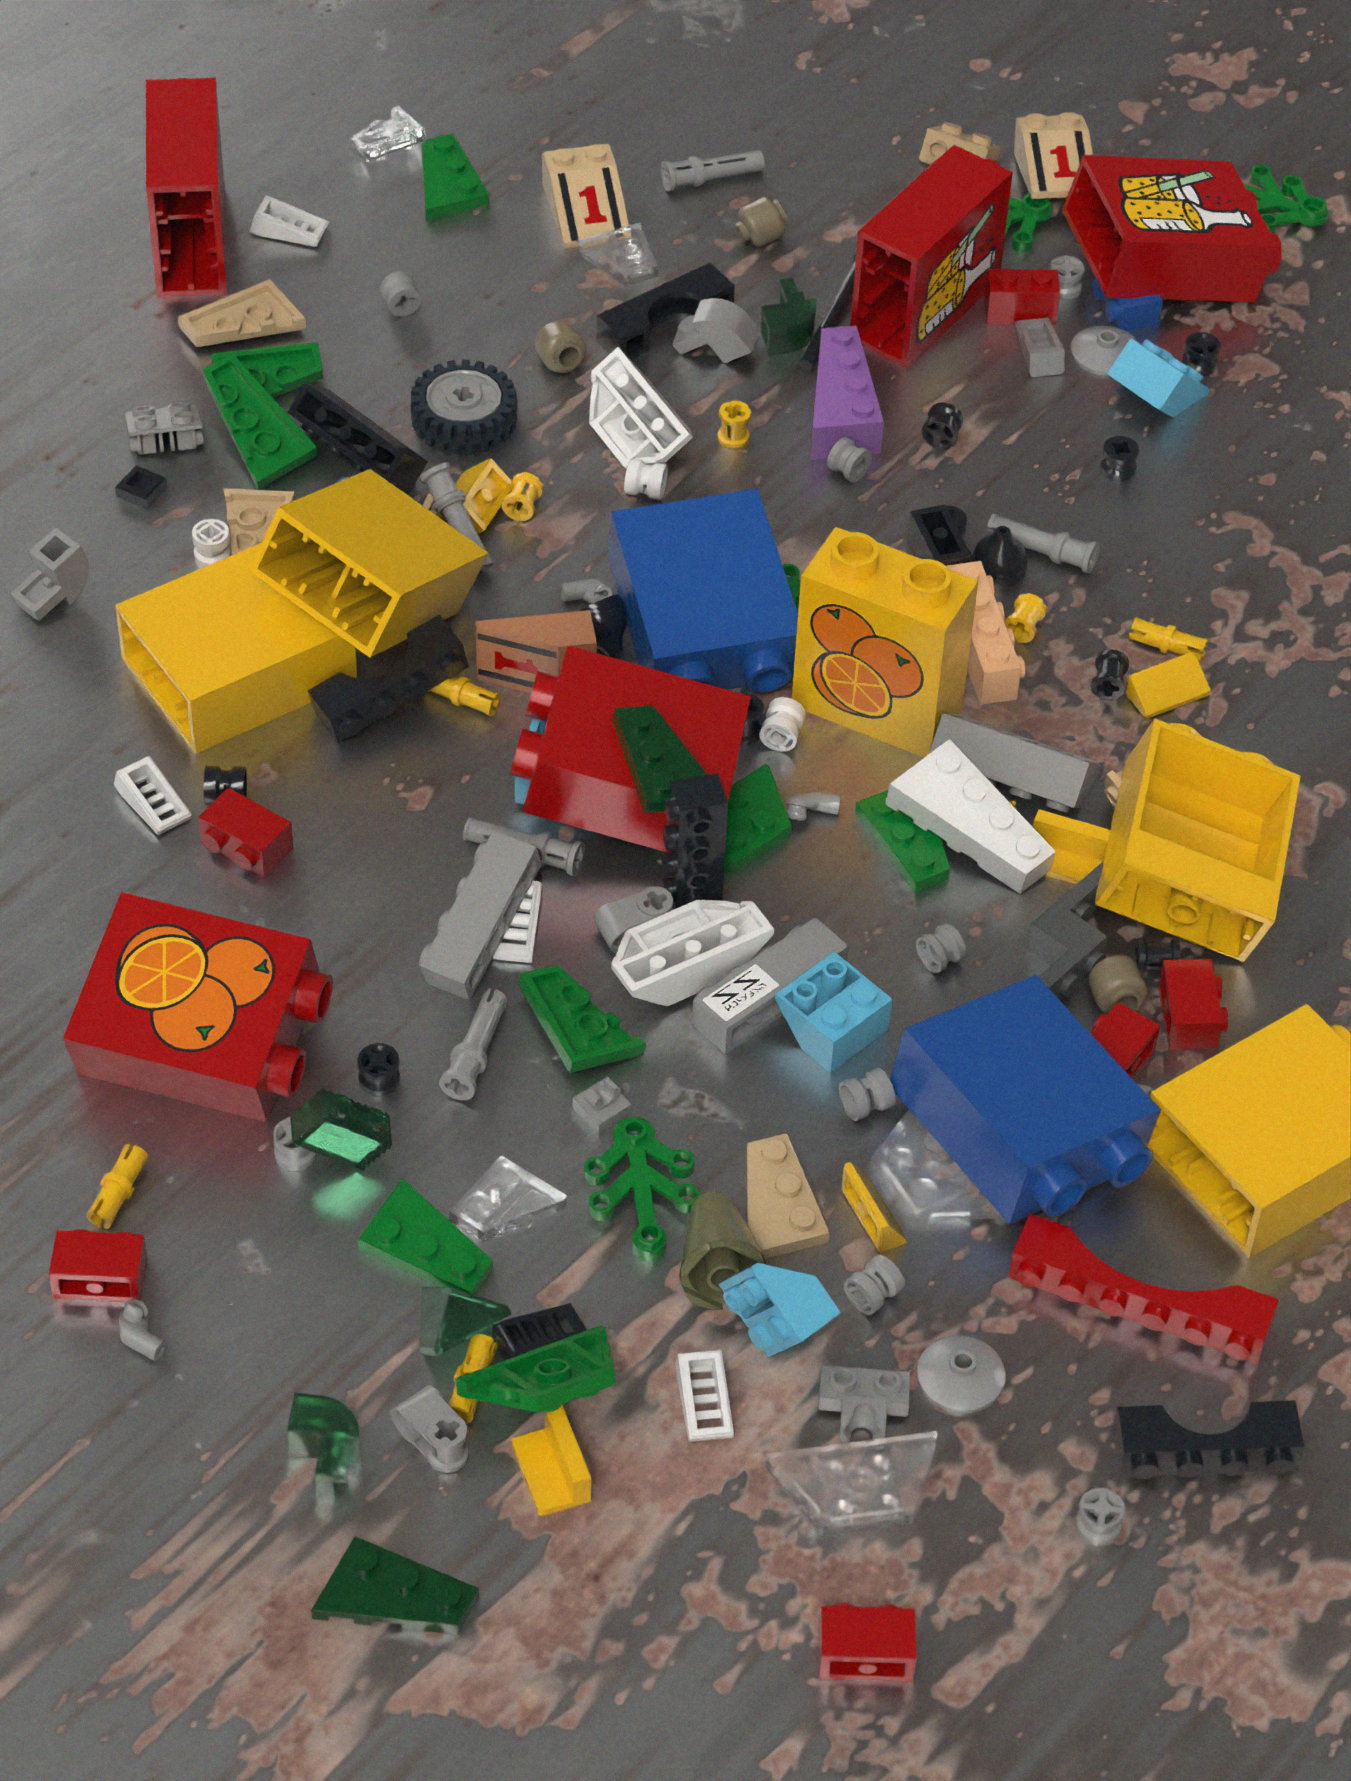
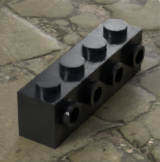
M305 381L287 412L302 423L301 428L314 437H321L327 441L325 446L331 451L350 458V464L361 472L371 469L400 490L410 493L428 463L423 457L329 389Z
M715 773L670 781L669 798L663 801L668 825L662 828L664 845L667 852L661 854V861L666 878L660 880V887L667 889L672 894L673 910L695 900H723L728 801L719 774Z

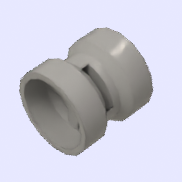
M882 1068L866 1072L864 1078L859 1080L850 1078L839 1084V1095L842 1105L853 1121L868 1117L872 1110L884 1111L895 1105L896 1098L893 1085Z
M883 1255L874 1256L865 1264L863 1272H855L843 1284L849 1301L855 1308L866 1315L875 1313L883 1306L886 1297L893 1298L905 1287V1281L899 1268Z

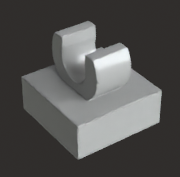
M609 1077L604 1078L573 1097L572 1108L598 1135L631 1115L632 1104L620 1093V1088Z

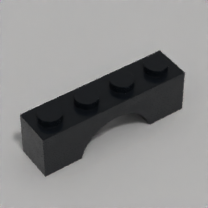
M707 263L596 315V342L608 354H611L619 347L630 360H633L649 352L650 331L656 325L664 321L685 319L688 316L695 315L700 301L704 299L718 298L734 303L735 285L711 263Z
M440 614L407 633L408 648L406 655L401 663L389 673L376 678L359 679L339 672L307 691L315 714L337 743L357 735L363 728L382 717L391 715L399 707L415 698L422 697L430 689L447 679L456 677L461 671L469 667L462 642Z
M1296 1400L1251 1402L1244 1420L1235 1428L1219 1434H1201L1182 1427L1169 1416L1162 1405L1117 1407L1112 1430L1119 1477H1135L1137 1479H1150L1163 1475H1179L1191 1478L1200 1474L1217 1473L1238 1476L1245 1472L1284 1474L1289 1471L1298 1470L1305 1447Z

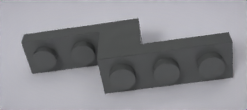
M1103 862L1031 923L1027 949L1050 965L1039 978L1059 1000L1062 997H1070L1077 990L1080 982L1090 974L1092 968L1106 958L1104 952L1107 935L1087 922L1092 916L1093 911L1099 907L1095 905V899Z

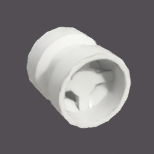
M631 458L626 471L624 493L632 496H637L640 493L647 494L650 499L661 501L667 483L668 465L655 463L649 466L643 460Z
M205 519L193 527L195 564L199 568L231 556L229 527L224 522L217 519Z
M779 697L772 700L766 713L767 719L763 722L759 733L762 743L775 751L785 752L792 750L797 743L799 729L802 728L806 717L804 707L796 700L787 697Z

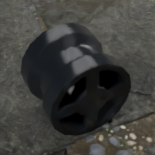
M1206 332L1192 333L1185 341V353L1182 357V363L1190 366L1203 376L1211 375L1217 368L1220 341L1214 335Z
M949 403L934 404L930 408L927 420L922 427L921 434L923 439L931 446L940 449L952 446L963 424L962 412L956 406Z
M1114 436L1106 440L1103 445L1104 457L1100 464L1101 473L1109 480L1119 482L1127 481L1134 477L1137 469L1136 461L1139 456V445L1136 441L1126 436Z
M374 1043L364 1047L357 1059L360 1087L365 1093L372 1096L389 1095L397 1089L400 1083L398 1052L392 1046L384 1043Z

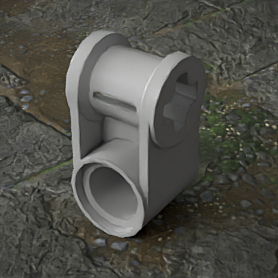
M647 887L635 894L603 904L597 909L593 919L611 951L617 954L626 930L670 912L673 908V897L667 889L662 887ZM651 898V906L648 907V899Z
M428 1385L391 1409L392 1420L400 1434L419 1450L433 1468L440 1472L452 1473L462 1469L467 1464L469 1459L468 1446L465 1443L468 1436L467 1425L446 1403L435 1387Z

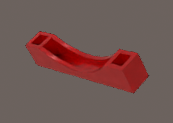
M1030 1213L1012 1253L1008 1277L1019 1281L1027 1287L1043 1289L1060 1295L1067 1301L1089 1305L1102 1310L1110 1316H1120L1143 1324L1148 1329L1163 1331L1181 1337L1191 1344L1203 1345L1224 1352L1234 1359L1247 1360L1258 1364L1279 1302L1277 1298L1239 1285L1217 1290L1184 1291L1166 1289L1140 1282L1118 1272L1101 1261L1079 1240L1070 1227Z

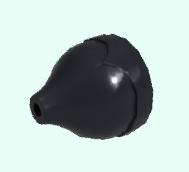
M999 526L994 532L986 534L976 544L972 554L973 562L981 561L986 576H992L994 587H1009L1017 584L1024 578L1028 562L1025 548L1007 526Z
M620 595L609 596L579 610H590L598 649L609 657H614L623 652L622 643L627 626V614Z

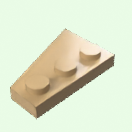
M270 279L178 316L179 328L196 347L306 329V318Z

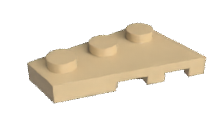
M223 488L232 555L262 542L278 507L296 500L295 491Z
M785 1133L747 1143V1227L764 1259L829 1243L830 1232L788 1134Z

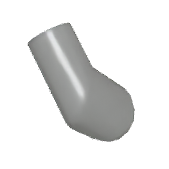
M596 578L561 584L563 602L583 599L593 604L615 595L609 585Z
M808 791L792 795L786 802V805H788L786 810L788 818L803 822L806 819L807 810L838 815L842 796L818 791Z
M136 1299L129 1300L125 1303L124 1310L119 1315L120 1338L128 1347L157 1361L165 1352L167 1344L162 1339L148 1332V1320L146 1317L148 1307L146 1304Z

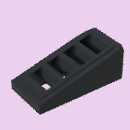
M571 1303L496 1323L492 1325V1338L494 1339L493 1343L497 1342V1351L504 1361L584 1332L587 1329ZM567 1320L574 1332L565 1333L559 1322ZM551 1326L556 1336L550 1338L545 1328ZM537 1333L540 1340L534 1342L531 1334ZM522 1339L524 1345L518 1346L516 1341Z

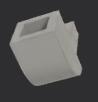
M718 298L704 299L700 301L695 315L688 316L680 322L672 345L681 355L709 344L721 361L727 363L752 352L760 329L751 317L735 303Z
M57 527L29 551L37 569L10 593L13 601L37 621H40L62 600L71 605L83 590L89 574V563L81 545Z

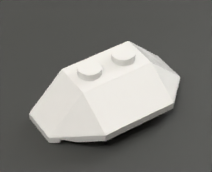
M619 347L591 371L593 386L590 397L589 424L624 468L627 469L631 458L643 460L649 466L655 463H664L693 438L688 426Z
M695 900L626 930L616 957L612 961L611 969L632 997L668 1007L699 993L705 987H712L724 979L733 968L745 965L774 935V928L753 901H741V904L722 900Z

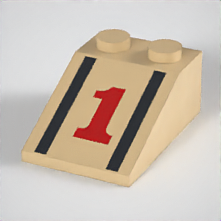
M1064 112L1059 116H1044L1034 113L1026 117H1016L1014 156L1031 198L1067 197L1082 156L1093 155L1089 129L1083 115Z
M609 143L568 149L561 148L543 152L542 184L563 248L631 240L617 165Z

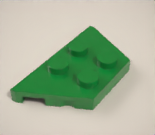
M767 764L759 767L731 786L728 800L724 872L732 875L791 836V823L771 769Z
M603 1325L455 1378L457 1395L460 1397L537 1413L555 1411L564 1403L578 1398L595 1396L599 1393V1390L616 1384L614 1364L611 1358L610 1346L607 1342L606 1328Z

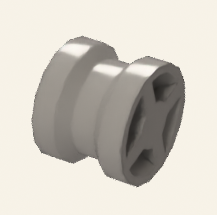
M1059 256L1054 258L1050 265V270H1058L1060 299H1073L1081 293V279L1083 278L1085 267L1083 262L1073 256Z
M406 272L392 273L380 285V293L384 300L387 301V307L391 314L404 317L414 313L420 307L422 302L421 295L415 287L413 279Z
M843 437L832 447L827 458V466L834 472H843L845 479L854 483L860 480L869 469L872 453L864 447H856L852 439Z
M943 923L938 926L934 934H924L916 940V950L920 960L933 973H940L946 969L947 963H957L966 957L967 951L964 940L958 930L949 923Z
M289 1117L280 1121L273 1131L275 1160L279 1166L290 1171H300L310 1167L317 1157L314 1126L310 1121L301 1117Z
M1094 1488L1087 1491L1082 1496L1079 1504V1512L1075 1523L1076 1531L1081 1539L1088 1544L1106 1546L1113 1543L1119 1537L1125 1513L1124 1502L1118 1494L1106 1488Z

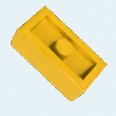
M1189 652L1130 675L1126 695L1144 718L1149 719L1211 695V689L1197 657L1193 652Z
M852 1162L845 1163L841 1190L876 1249L882 1253L904 1245L907 1242V1238L871 1179Z

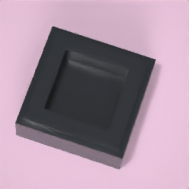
M135 465L115 486L116 496L147 509L167 488V479Z

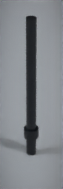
M856 253L853 257L854 264L799 362L800 368L805 371L812 369L819 356L821 329L835 327L853 294Z

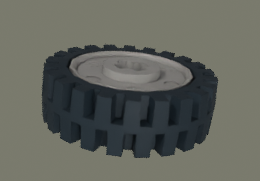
M455 360L447 361L446 368L441 363L434 366L433 372L429 369L423 372V377H418L415 381V386L412 387L410 404L412 426L420 440L425 438V444L429 447L436 444L437 450L444 453L447 448H450L453 455H459L460 450H465L466 455H474V449L478 448L480 453L488 452V445L494 449L500 446L501 440L506 442L510 438V432L513 433L517 423L516 389H514V383L511 379L508 380L507 374L503 371L497 373V367L491 364L485 369L484 362L476 361L475 365L471 366L470 360H462V365H456Z

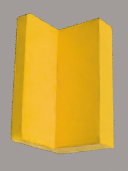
M492 458L464 471L455 483L457 489L462 490L465 494L463 505L478 534L485 531L502 505L504 498L512 489V480ZM438 513L437 516H438L440 519H442V520H445V519H446L445 516H444V514H439V513Z
M1038 809L1033 828L1056 851L1050 871L1045 875L1073 884L1079 883L1104 861L1111 830Z
M561 1405L555 1411L545 1412L544 1429L512 1439L514 1454L539 1516L549 1515L591 1502V1476L563 1405Z

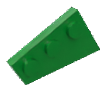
M453 133L422 141L425 220L489 205V193Z
M318 342L211 353L212 364L233 353L272 398L302 387L305 381L313 383L323 379Z
M888 790L856 802L855 813L914 893L949 879L950 867L941 837L929 829L925 831L914 824V819L901 810L896 812L885 803Z
M559 965L520 973L518 985L569 1073L644 1055L646 1043L637 1035L633 1037L628 1035L620 1027L621 1021L611 1012L605 1014L591 1002V994Z
M403 1178L358 1239L359 1250L472 1302L493 1271V1260Z

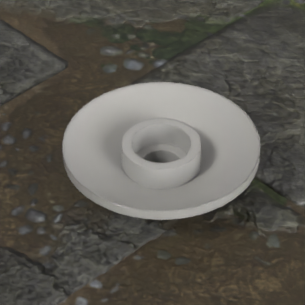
M1093 326L1075 335L1071 343V355L1081 368L1094 374L1109 376L1107 374L1130 338L1136 339L1130 333L1120 328Z
M949 1336L939 1339L924 1350L918 1361L917 1380L923 1394L936 1406L950 1412L973 1413L989 1407L1001 1395L1005 1384V1368L1000 1356L988 1344L973 1337ZM957 1365H966L968 1368H959Z

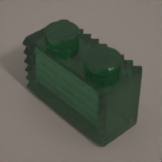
M322 1088L290 1116L292 1144L364 1171L366 1166L369 1167L371 1162H375L376 1158H380L381 1154H385L386 1150H390L392 1146L390 1116L387 1112L384 1113L380 1109L373 1107L369 1108L366 1104L362 1106L359 1101L355 1103L353 1099H349L339 1093L334 1094L332 1090L328 1092L325 1088Z

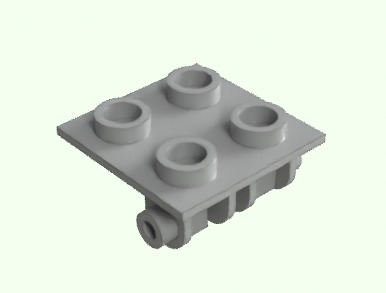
M187 401L170 403L168 408L154 409L151 405H141L134 407L132 412H125L129 436H136L129 438L130 451L138 452V455L157 453L154 433H158L160 453L164 452L163 432H169L171 451H175L173 431H176L178 450L197 449V445L204 444L202 430H195L202 428L197 404L190 405Z

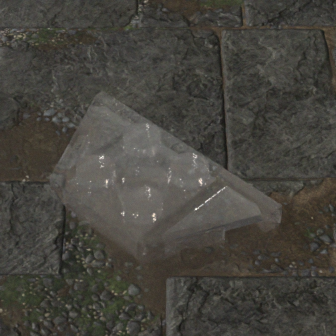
M910 1110L905 1113L871 1157V1167L915 1227L937 1226L942 1223L952 1226L970 1225V1219H995L996 1225L1008 1223Z
M933 1431L767 1453L765 1455V1467L823 1536L913 1524L935 1452L937 1433Z

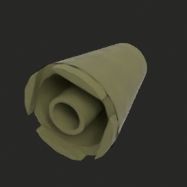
M707 1192L696 1198L692 1204L679 1277L683 1291L689 1300L703 1308L723 1310L722 1304H726L723 1298L724 1292L718 1284L756 1263L766 1265V1261L732 1198L722 1192Z

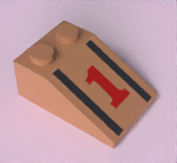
M590 610L475 621L477 680L531 693L538 670L559 675L567 645L597 653V641Z

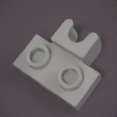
M821 1365L818 1410L841 1412L839 1432L841 1442H849L854 1429L865 1428L872 1433L873 1443L875 1445H882L885 1440L887 1415L908 1417L910 1372Z

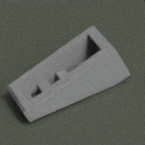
M1047 317L1015 322L1016 334L1030 376L1042 377L1062 374L1065 370V350L1050 319Z

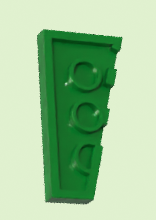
M233 353L203 369V379L257 490L317 456V446Z

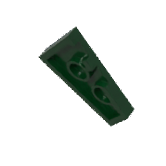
M653 705L615 708L612 721L643 812H664L663 801L669 798L670 781L707 775V773Z
M354 1536L311 1609L312 1619L329 1621V1617L354 1619V1624L370 1626L372 1621L400 1624L402 1629L459 1635L479 1598V1588Z

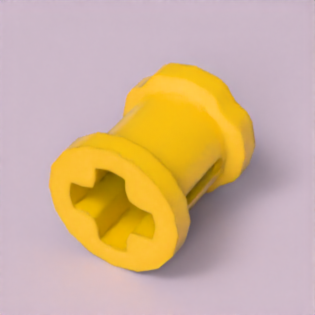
M733 400L723 403L719 408L722 427L718 431V442L726 448H742L748 444L750 439L747 422L751 418V410L742 401Z
M523 472L513 477L511 493L506 495L502 502L504 513L517 521L531 519L535 512L534 502L542 495L544 488L537 476L532 473ZM528 483L529 486L527 491L525 492L523 491L525 484ZM521 502L522 506L520 510H517V506Z
M1026 593L1020 594L1015 599L1013 614L1007 616L1004 620L1006 628L1012 629L1014 640L1019 643H1027L1034 638L1037 622L1041 621L1047 613V606L1040 597Z

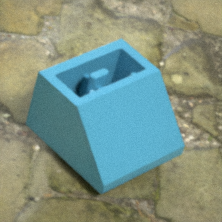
M1130 338L1107 373L1158 410L1173 418L1205 397L1211 390L1200 382L1204 377L1202 374L1177 360V357L1147 339L1141 344Z
M835 951L775 994V1000L801 1049L830 1074L886 1033L890 1027L893 999Z
M756 1263L718 1284L724 1292L723 1298L729 1309L735 1314L740 1315L749 1329L748 1334L751 1341L759 1350L764 1351L768 1357L803 1342L841 1313L815 1275Z

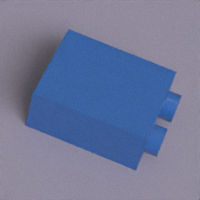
M758 488L611 512L607 558L618 595H620L624 602L627 614V627L639 665L726 690L747 686L749 690L756 693L777 690L783 687L790 679H793L798 612Z
M1037 975L904 1029L890 1077L895 1094L1009 1224L1027 1217L1029 1213L1034 1214L1040 1210H1043L1049 1217L1062 1215L1080 1201L1087 1189L1107 1180L1114 1187L1126 1186L1140 1177L1149 1167L1153 1159V1152L1147 1146L1161 1109Z

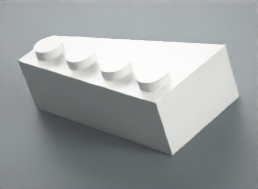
M950 739L890 783L885 803L896 812L901 810L914 819V824L925 831L931 830L946 840L947 846L958 853L962 851L977 861V866L1019 894L1050 871L1056 851Z

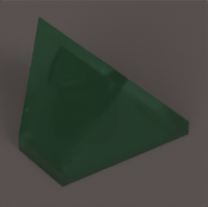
M422 1287L419 1348L422 1355L439 1356L512 1313L507 1305L452 1287Z

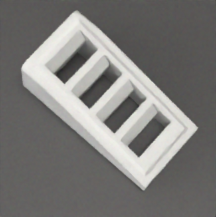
M266 195L254 215L250 233L317 247L328 228L329 221ZM307 229H313L314 232L311 233Z
M150 755L116 772L115 788L157 835L192 819L191 812ZM144 781L148 783L139 789L136 786ZM154 790L157 792V794L147 799L144 797V795ZM162 800L166 802V804L154 810L151 807ZM170 810L176 813L163 821L158 817Z
M532 882L517 912H527L530 914L516 913L510 924L512 927L528 928V930L508 928L492 959L532 963L543 902V884L541 882ZM504 939L526 941V945L503 943Z
M722 1350L678 1354L675 1368L689 1442L733 1438L734 1431ZM711 1372L712 1378L691 1380L690 1374ZM714 1388L715 1394L694 1396L692 1391L693 1389ZM717 1403L718 1406L716 1410L695 1411L694 1405ZM720 1418L721 1421L720 1427H697L698 1420Z

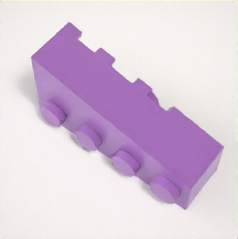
M857 326L821 329L810 460L827 459L832 447L843 437L852 439L856 447H864L871 451L872 455L881 454L884 420Z

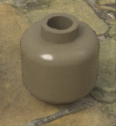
M763 196L740 208L738 212L739 222L735 224V228L744 243L750 241L755 247L761 248L784 235L788 218L777 199L772 201L770 198Z
M553 321L546 324L535 338L534 348L537 356L551 371L556 373H568L575 370L585 357L586 346L584 339L568 323Z
M1115 955L1104 958L1092 968L1088 976L1089 987L1096 1004L1106 1014L1112 1010L1117 1002L1136 1012L1147 996V984L1136 962L1127 956Z

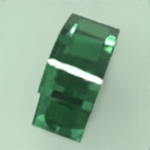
M793 278L779 280L778 304L761 306L759 333L768 356L798 351L806 347L814 336L816 299L805 300L803 291L797 290Z
M295 1393L287 1426L289 1455L318 1458L315 1469L316 1497L335 1500L338 1483H346L349 1462L360 1463L361 1461L357 1419L346 1405L336 1399L321 1395Z

